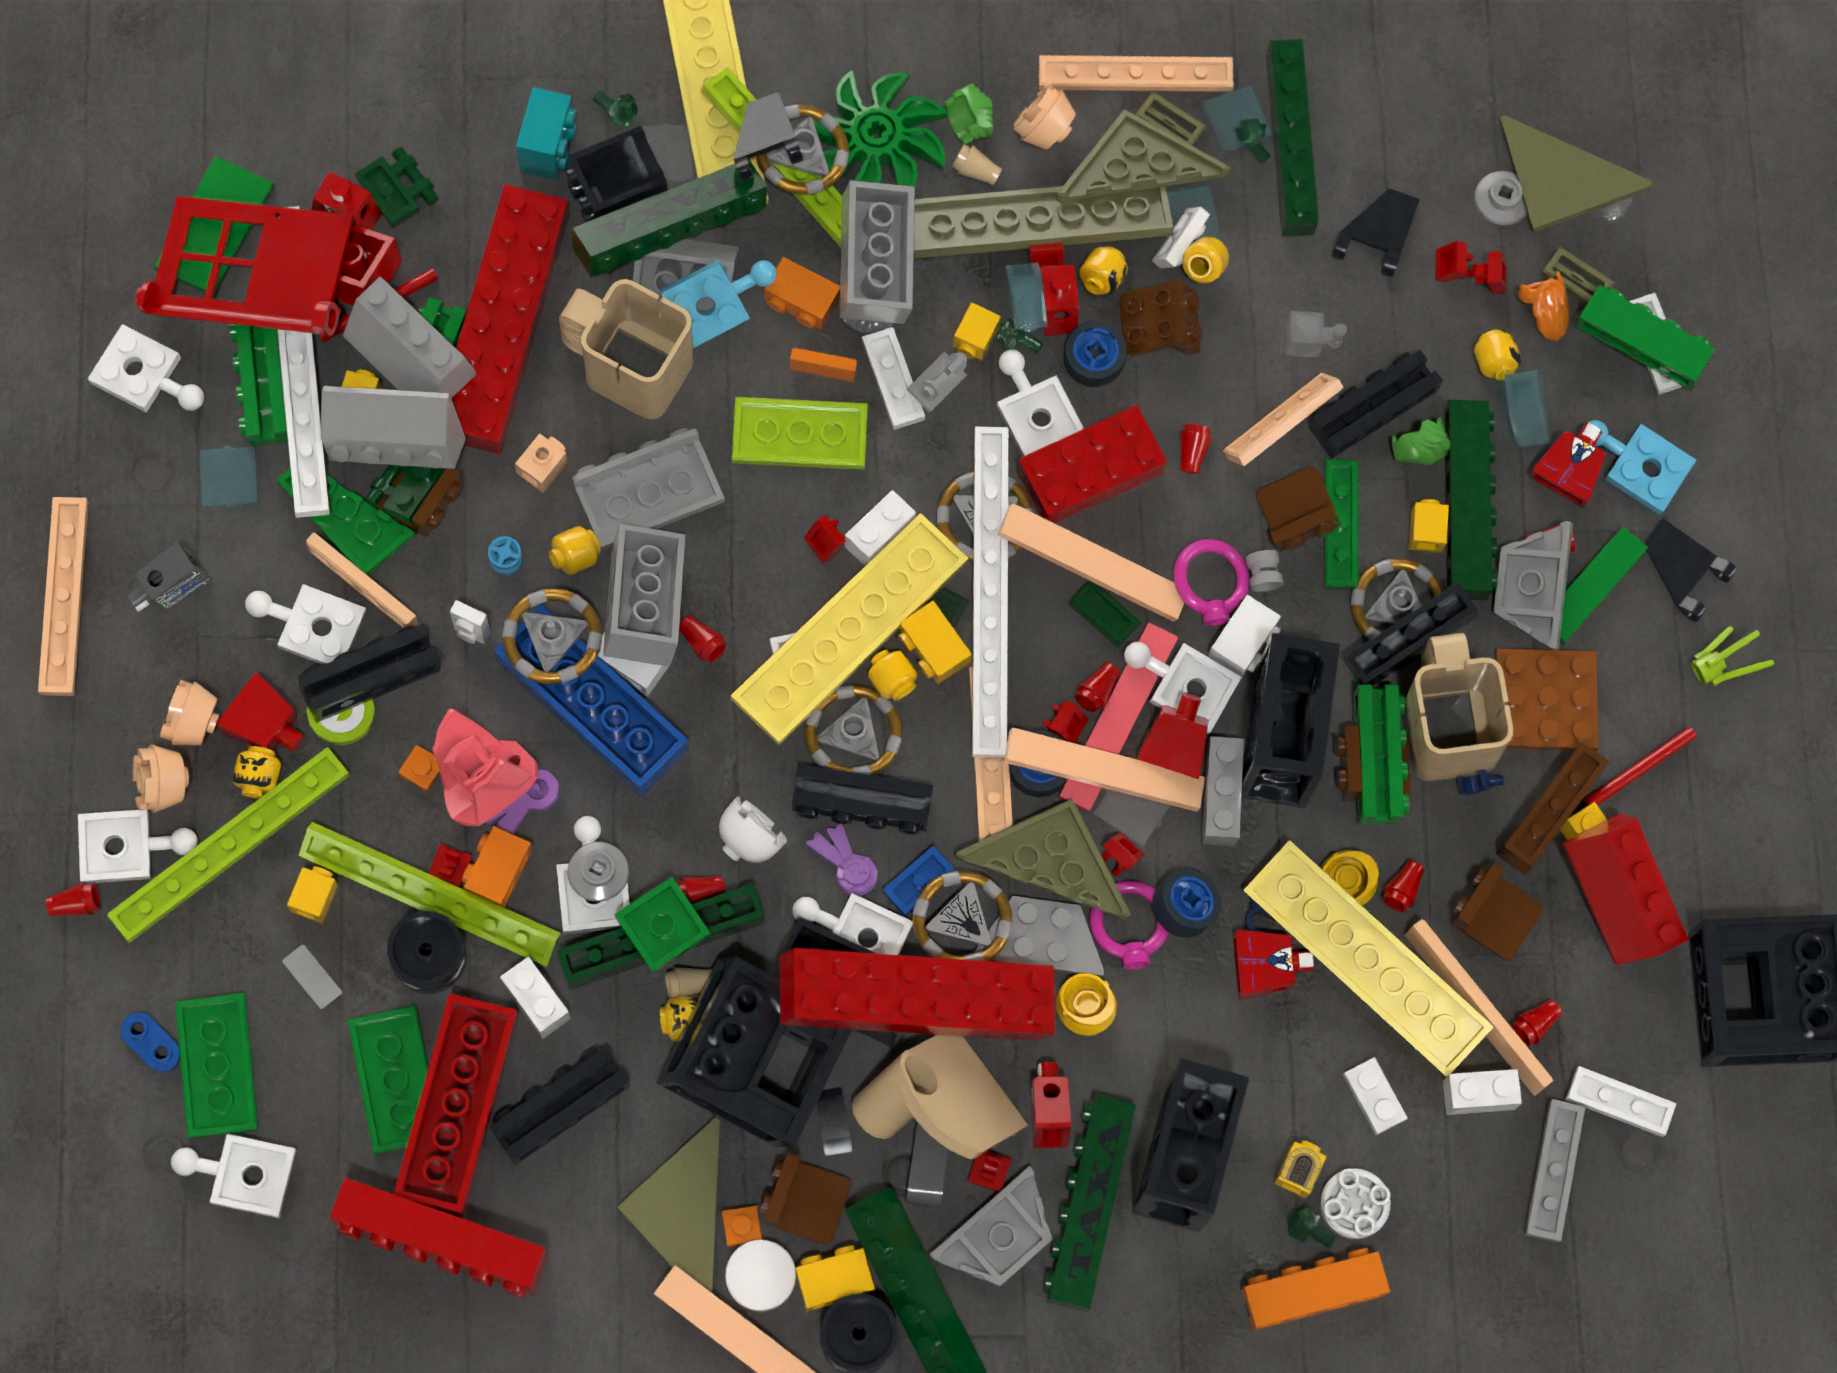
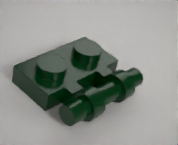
M398 147L392 152V156L397 161L389 166L382 156L355 173L356 179L361 186L372 194L380 212L392 229L420 212L419 206L415 202V199L418 197H423L429 206L436 203L439 199L433 191L434 185L428 177H423L417 168L418 163L414 157L407 155L402 147ZM407 175L413 185L405 188L398 177Z
M388 465L381 477H376L370 485L371 491L365 500L371 505L376 506L382 497L386 498L387 500L383 505L385 511L413 525L412 518L446 468ZM400 473L404 477L395 488L391 484Z

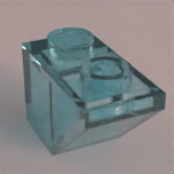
M1038 263L1005 265L1007 303L1014 330L1034 331L1039 327H1047L1043 282Z
M1537 370L1504 375L1507 406L1517 448L1550 443L1544 379Z

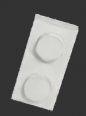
M1202 207L1187 208L1173 228V236L1167 237L1152 261L1161 269L1179 266L1183 261L1186 249L1193 240L1198 239L1206 228L1204 223L1210 214Z
M456 600L450 610L454 629L457 631V636L472 644H475L476 641L485 644L491 634L487 614Z
M1375 1057L1343 1074L1375 1136L1407 1119Z

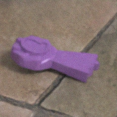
M538 769V778L531 788L499 814L486 821L487 825L502 818L495 827L514 834L529 810L546 811L558 800V781L549 771Z
M839 824L835 829L827 828V835L833 846L819 832L814 834V839L806 842L808 848L837 868L836 882L844 893L862 896L875 888L878 878V870L869 857L852 853L842 824Z

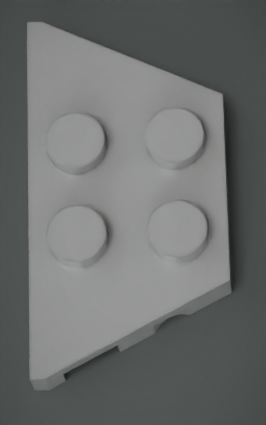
M1570 521L1560 523V526L1543 533L1540 531L1532 534L1523 541H1515L1502 546L1500 553L1494 613L1553 650H1559L1573 528V524Z
M1018 896L1011 897L1009 904L1012 911L1013 925L1010 937L1002 951L991 962L1054 966V972L1074 975L1090 973L1103 978L1104 969L1081 905ZM1000 915L988 931L991 943L996 936ZM978 945L974 953L981 952L987 947Z
M1029 1166L936 1248L929 1257L933 1261L1000 1288L1052 1241L1033 1169Z

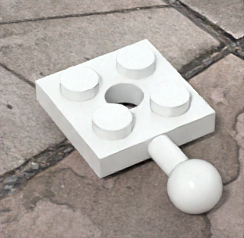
M123 324L88 377L90 384L146 413L161 390L177 397L180 406L189 411L199 409L203 405L205 398L204 392L199 386L194 384L182 386L169 379L181 359L178 352ZM136 361L143 363L140 373L136 375L126 373V368L130 363Z
M1007 350L999 358V368L1004 374L1012 376L1019 392L998 401L996 407L1022 457L1083 430L1084 428L1057 376L1031 387L1023 371L1025 366L1023 355L1017 350ZM1037 412H1044L1049 416L1050 423L1042 427L1037 426L1033 423L1031 417Z
M304 584L301 587L293 609L273 603L271 597L264 591L250 593L245 601L246 610L250 615L258 618L270 615L287 622L277 644L279 649L321 665L334 661L338 655L344 652H350L366 614V608ZM319 620L328 621L332 625L330 633L325 636L316 635L312 630L315 622Z
M1142 642L1129 644L1124 652L1125 661L1130 667L1136 669L1146 667L1163 678L1149 701L1160 709L1164 705L1177 708L1182 693H1188L1187 684L1189 682L1197 681L1203 686L1204 695L1200 697L1201 703L1197 715L1209 720L1207 736L1210 734L1242 678L1185 643L1180 647L1170 666L1152 657L1149 647Z
M148 810L78 814L80 882L90 884L151 879L150 851L172 849L179 855H186L197 846V836L191 829L179 828L171 836L150 837ZM113 838H119L124 841V848L117 855H110L105 850L107 842Z
M583 816L576 821L574 834L582 842V846L595 842L600 836L601 825L596 818ZM597 863L594 864L590 872L601 876L606 867ZM568 864L556 865L564 934L621 928L614 914L630 904L628 882L624 889L614 898L598 904H589L571 887L567 873Z
M851 893L840 918L820 910L816 900L811 897L799 898L795 901L792 908V913L796 920L800 917L811 923L815 921L833 930L834 934L860 945L858 941L860 933L863 931L874 932L878 937V942L875 946L866 949L877 954L899 955L913 926V921Z
M227 1134L220 1162L199 1158L194 1150L181 1148L173 1154L171 1166L181 1176L191 1175L195 1171L216 1175L210 1203L213 1205L280 1219L297 1150L287 1146ZM251 1167H258L263 1171L262 1181L254 1186L247 1185L244 1181L245 1172Z

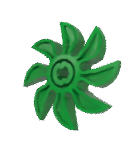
M853 70L840 80L836 89L837 111L847 121L832 116L845 132L849 145V159L846 170L841 177L846 176L856 164L862 163V168L854 181L882 183L881 167L886 166L891 169L896 185L916 188V162L906 153L918 156L944 170L945 151L942 143L933 132L927 128L913 127L947 118V112L937 102L924 97H908L897 110H890L892 103L910 78V74L892 73L878 79L871 87L872 106L865 107L862 105L858 95ZM813 119L819 140L827 146H836L833 135L818 121ZM874 135H879V138L875 139ZM837 148L823 152L829 172L833 168Z

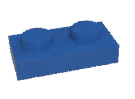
M932 846L882 890V893L906 917L914 910L916 899L928 883L942 874L956 870Z

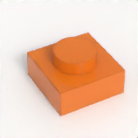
M416 744L398 771V774L428 793L440 775L435 756Z
M757 1206L722 1211L727 1247L740 1246L750 1241L762 1240Z

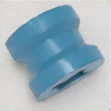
M501 536L494 539L489 545L488 556L490 565L496 573L508 576L520 569L523 557L517 540L512 537Z

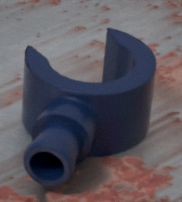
M1479 770V775L1472 777L1457 776L1460 794L1471 795L1484 792L1497 785L1502 786L1504 778L1502 775L1494 776L1493 774H1487L1486 770Z
M1250 897L1251 911L1245 919L1246 931L1261 932L1254 928L1252 917L1261 914L1274 922L1275 919Z

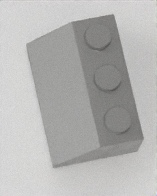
M685 239L667 249L657 250L635 261L633 281L660 295L661 300L660 289L719 259L732 283L735 281L739 247ZM702 297L697 301L696 308L702 312L709 311L714 305V300L710 297Z

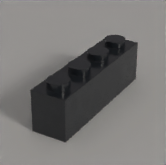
M1457 582L1347 655V664L1361 685L1374 686L1421 655L1429 637L1453 634L1477 618L1478 609L1461 584Z

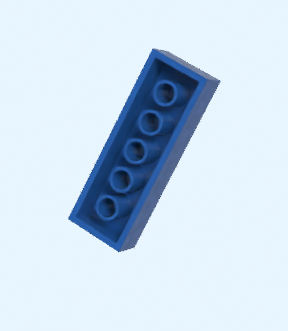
M542 604L532 612L554 616ZM523 621L517 627L515 639L517 650L523 659L536 669L544 671ZM578 638L551 672H557L575 665L585 654L587 646ZM503 642L493 651L496 662L639 796L642 797L689 750L688 739L598 656L591 667L578 678L563 684H543L527 679L514 669L506 656Z

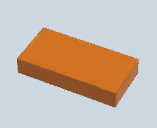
M792 348L790 370L854 382L857 361L856 359Z

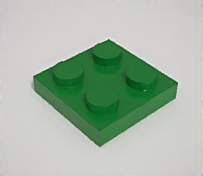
M673 877L614 914L615 919L652 974L711 936V933Z

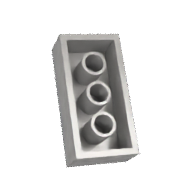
M849 181L842 195L839 318L898 324L906 322L913 309L915 187Z
M619 523L611 551L603 656L670 667L678 645L686 534Z

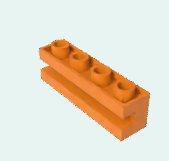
M1368 1248L1359 1249L1348 1253L1349 1259L1336 1262L1334 1257H1329L1314 1262L1315 1268L1302 1271L1301 1266H1295L1282 1270V1277L1269 1280L1267 1274L1248 1279V1286H1244L1240 1291L1244 1304L1247 1303L1250 1314L1248 1319L1251 1330L1255 1331L1386 1296L1390 1293V1288L1379 1251L1369 1254Z

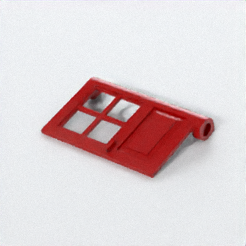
M177 196L155 282L145 281L137 289L135 297L136 307L143 314L331 336L337 328L341 309L333 301L354 216L351 214ZM192 218L224 221L215 256L184 252ZM232 222L263 225L255 260L223 257ZM181 260L213 263L204 298L172 295ZM221 264L253 268L244 303L212 299Z

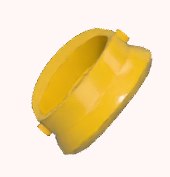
M1351 850L1338 851L1324 860L1320 866L1327 875L1361 906L1368 903L1374 896L1378 886L1379 871L1377 863L1367 853Z
M1084 973L1069 978L1060 987L1056 997V1010L1061 1021L1069 1030L1080 1035L1091 1036L1106 1030L1111 1025L1116 1016L1117 1002L1106 980L1103 981L1096 975Z

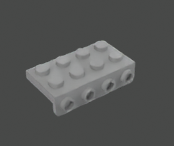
M688 428L676 430L670 434L668 439L660 442L656 440L648 441L638 448L639 450L629 454L625 452L615 454L607 460L608 462L596 467L593 464L584 466L572 477L574 489L591 529L599 540L601 551L612 547L619 523L658 529L725 502L724 495L700 443L699 434L696 429L688 430Z

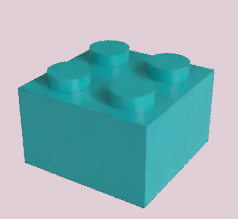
M536 87L532 88L516 144L520 172L558 180L560 171L567 169V156L570 155V151H567L569 140H575L578 129V122L575 121L577 109L572 107L570 95Z

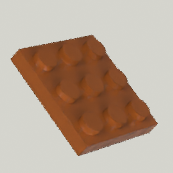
M1497 648L1495 650V660L1501 665L1504 673L1509 701L1507 705L1510 707L1513 723V736L1506 749L1575 751L1581 742L1595 752L1599 749L1597 651Z

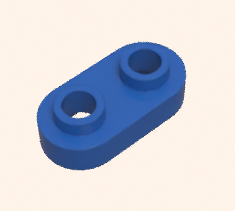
M133 1013L124 1019L121 1025L123 1040L152 1070L158 1073H169L179 1065V1046L149 1015ZM137 1024L144 1025V1031L140 1035L132 1033L133 1027ZM159 1049H167L168 1054L166 1058L161 1060L156 1058V1052Z

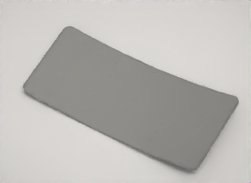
M305 945L299 946L282 960L283 964L320 1009H323L342 994V990Z

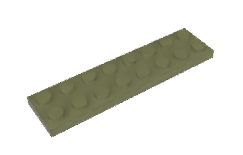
M1063 186L914 199L913 259L1030 249V245L1062 242L1064 246L1173 236L1174 227L1166 186L1061 203L1056 198L1057 193Z

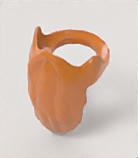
M1556 271V279L1551 278L1547 281L1536 282L1527 286L1521 285L1518 297L1524 303L1533 304V314L1536 317L1540 333L1546 339L1559 341L1565 335L1569 323L1568 296L1560 272Z

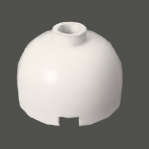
M738 796L727 807L720 819L719 833L722 840L726 843L722 849L735 861H738L740 858L751 863H761L769 860L785 845L787 839L782 831L776 836L771 830L775 823L749 801L745 800L741 804V799Z

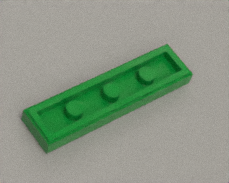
M1325 459L1324 484L1342 525L1336 527L1334 532L1324 536V589L1353 590V588L1358 586V460Z
M1624 526L1565 591L1560 643L1562 645L1567 642L1649 548Z

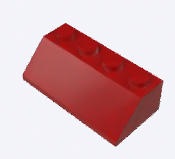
M1621 813L1563 842L1615 965L1661 955L1689 940L1636 817Z

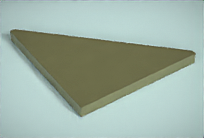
M1124 109L1059 190L1056 200L1061 203L1228 176L1230 166Z
M1508 116L1500 117L1535 232L1655 189L1652 181Z
M1073 799L966 847L954 855L956 860L1116 917L1127 919L1131 916Z
M717 1116L617 1206V1209L671 1268L676 1265L711 1293L713 1289L720 1119Z

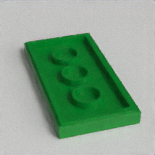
M215 156L192 197L265 205L275 185L270 180ZM192 218L184 252L215 256L224 221ZM232 222L223 257H237L254 224ZM162 252L154 265L155 271L158 270ZM181 260L176 280L205 293L213 263ZM221 264L213 297H215L231 265Z
M245 993L175 1001L187 1138L191 1140L259 1131Z
M416 1005L347 1020L374 1156L406 1149L428 1071Z

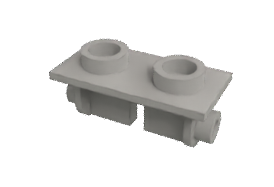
M944 351L906 390L930 413L967 376L963 371L967 366L966 355L958 352L952 353L949 356Z

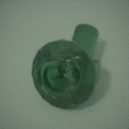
M598 90L592 99L609 112L608 115L612 122L619 125L628 126L637 116L638 107L635 98L631 94H621L615 101L601 90Z
M1258 118L1240 121V126L1234 129L1238 142H1246L1259 163L1266 162L1270 158V154L1259 139L1265 137L1267 125L1260 124Z
M1007 318L1006 324H1000L998 343L1003 344V350H1016L1019 342L1033 352L1038 353L1043 347V342L1030 333L1021 330V321Z
M1301 1207L1294 1211L1288 1219V1234L1293 1239L1305 1242L1310 1236L1327 1248H1330L1336 1240V1236L1317 1225L1320 1217L1309 1207Z

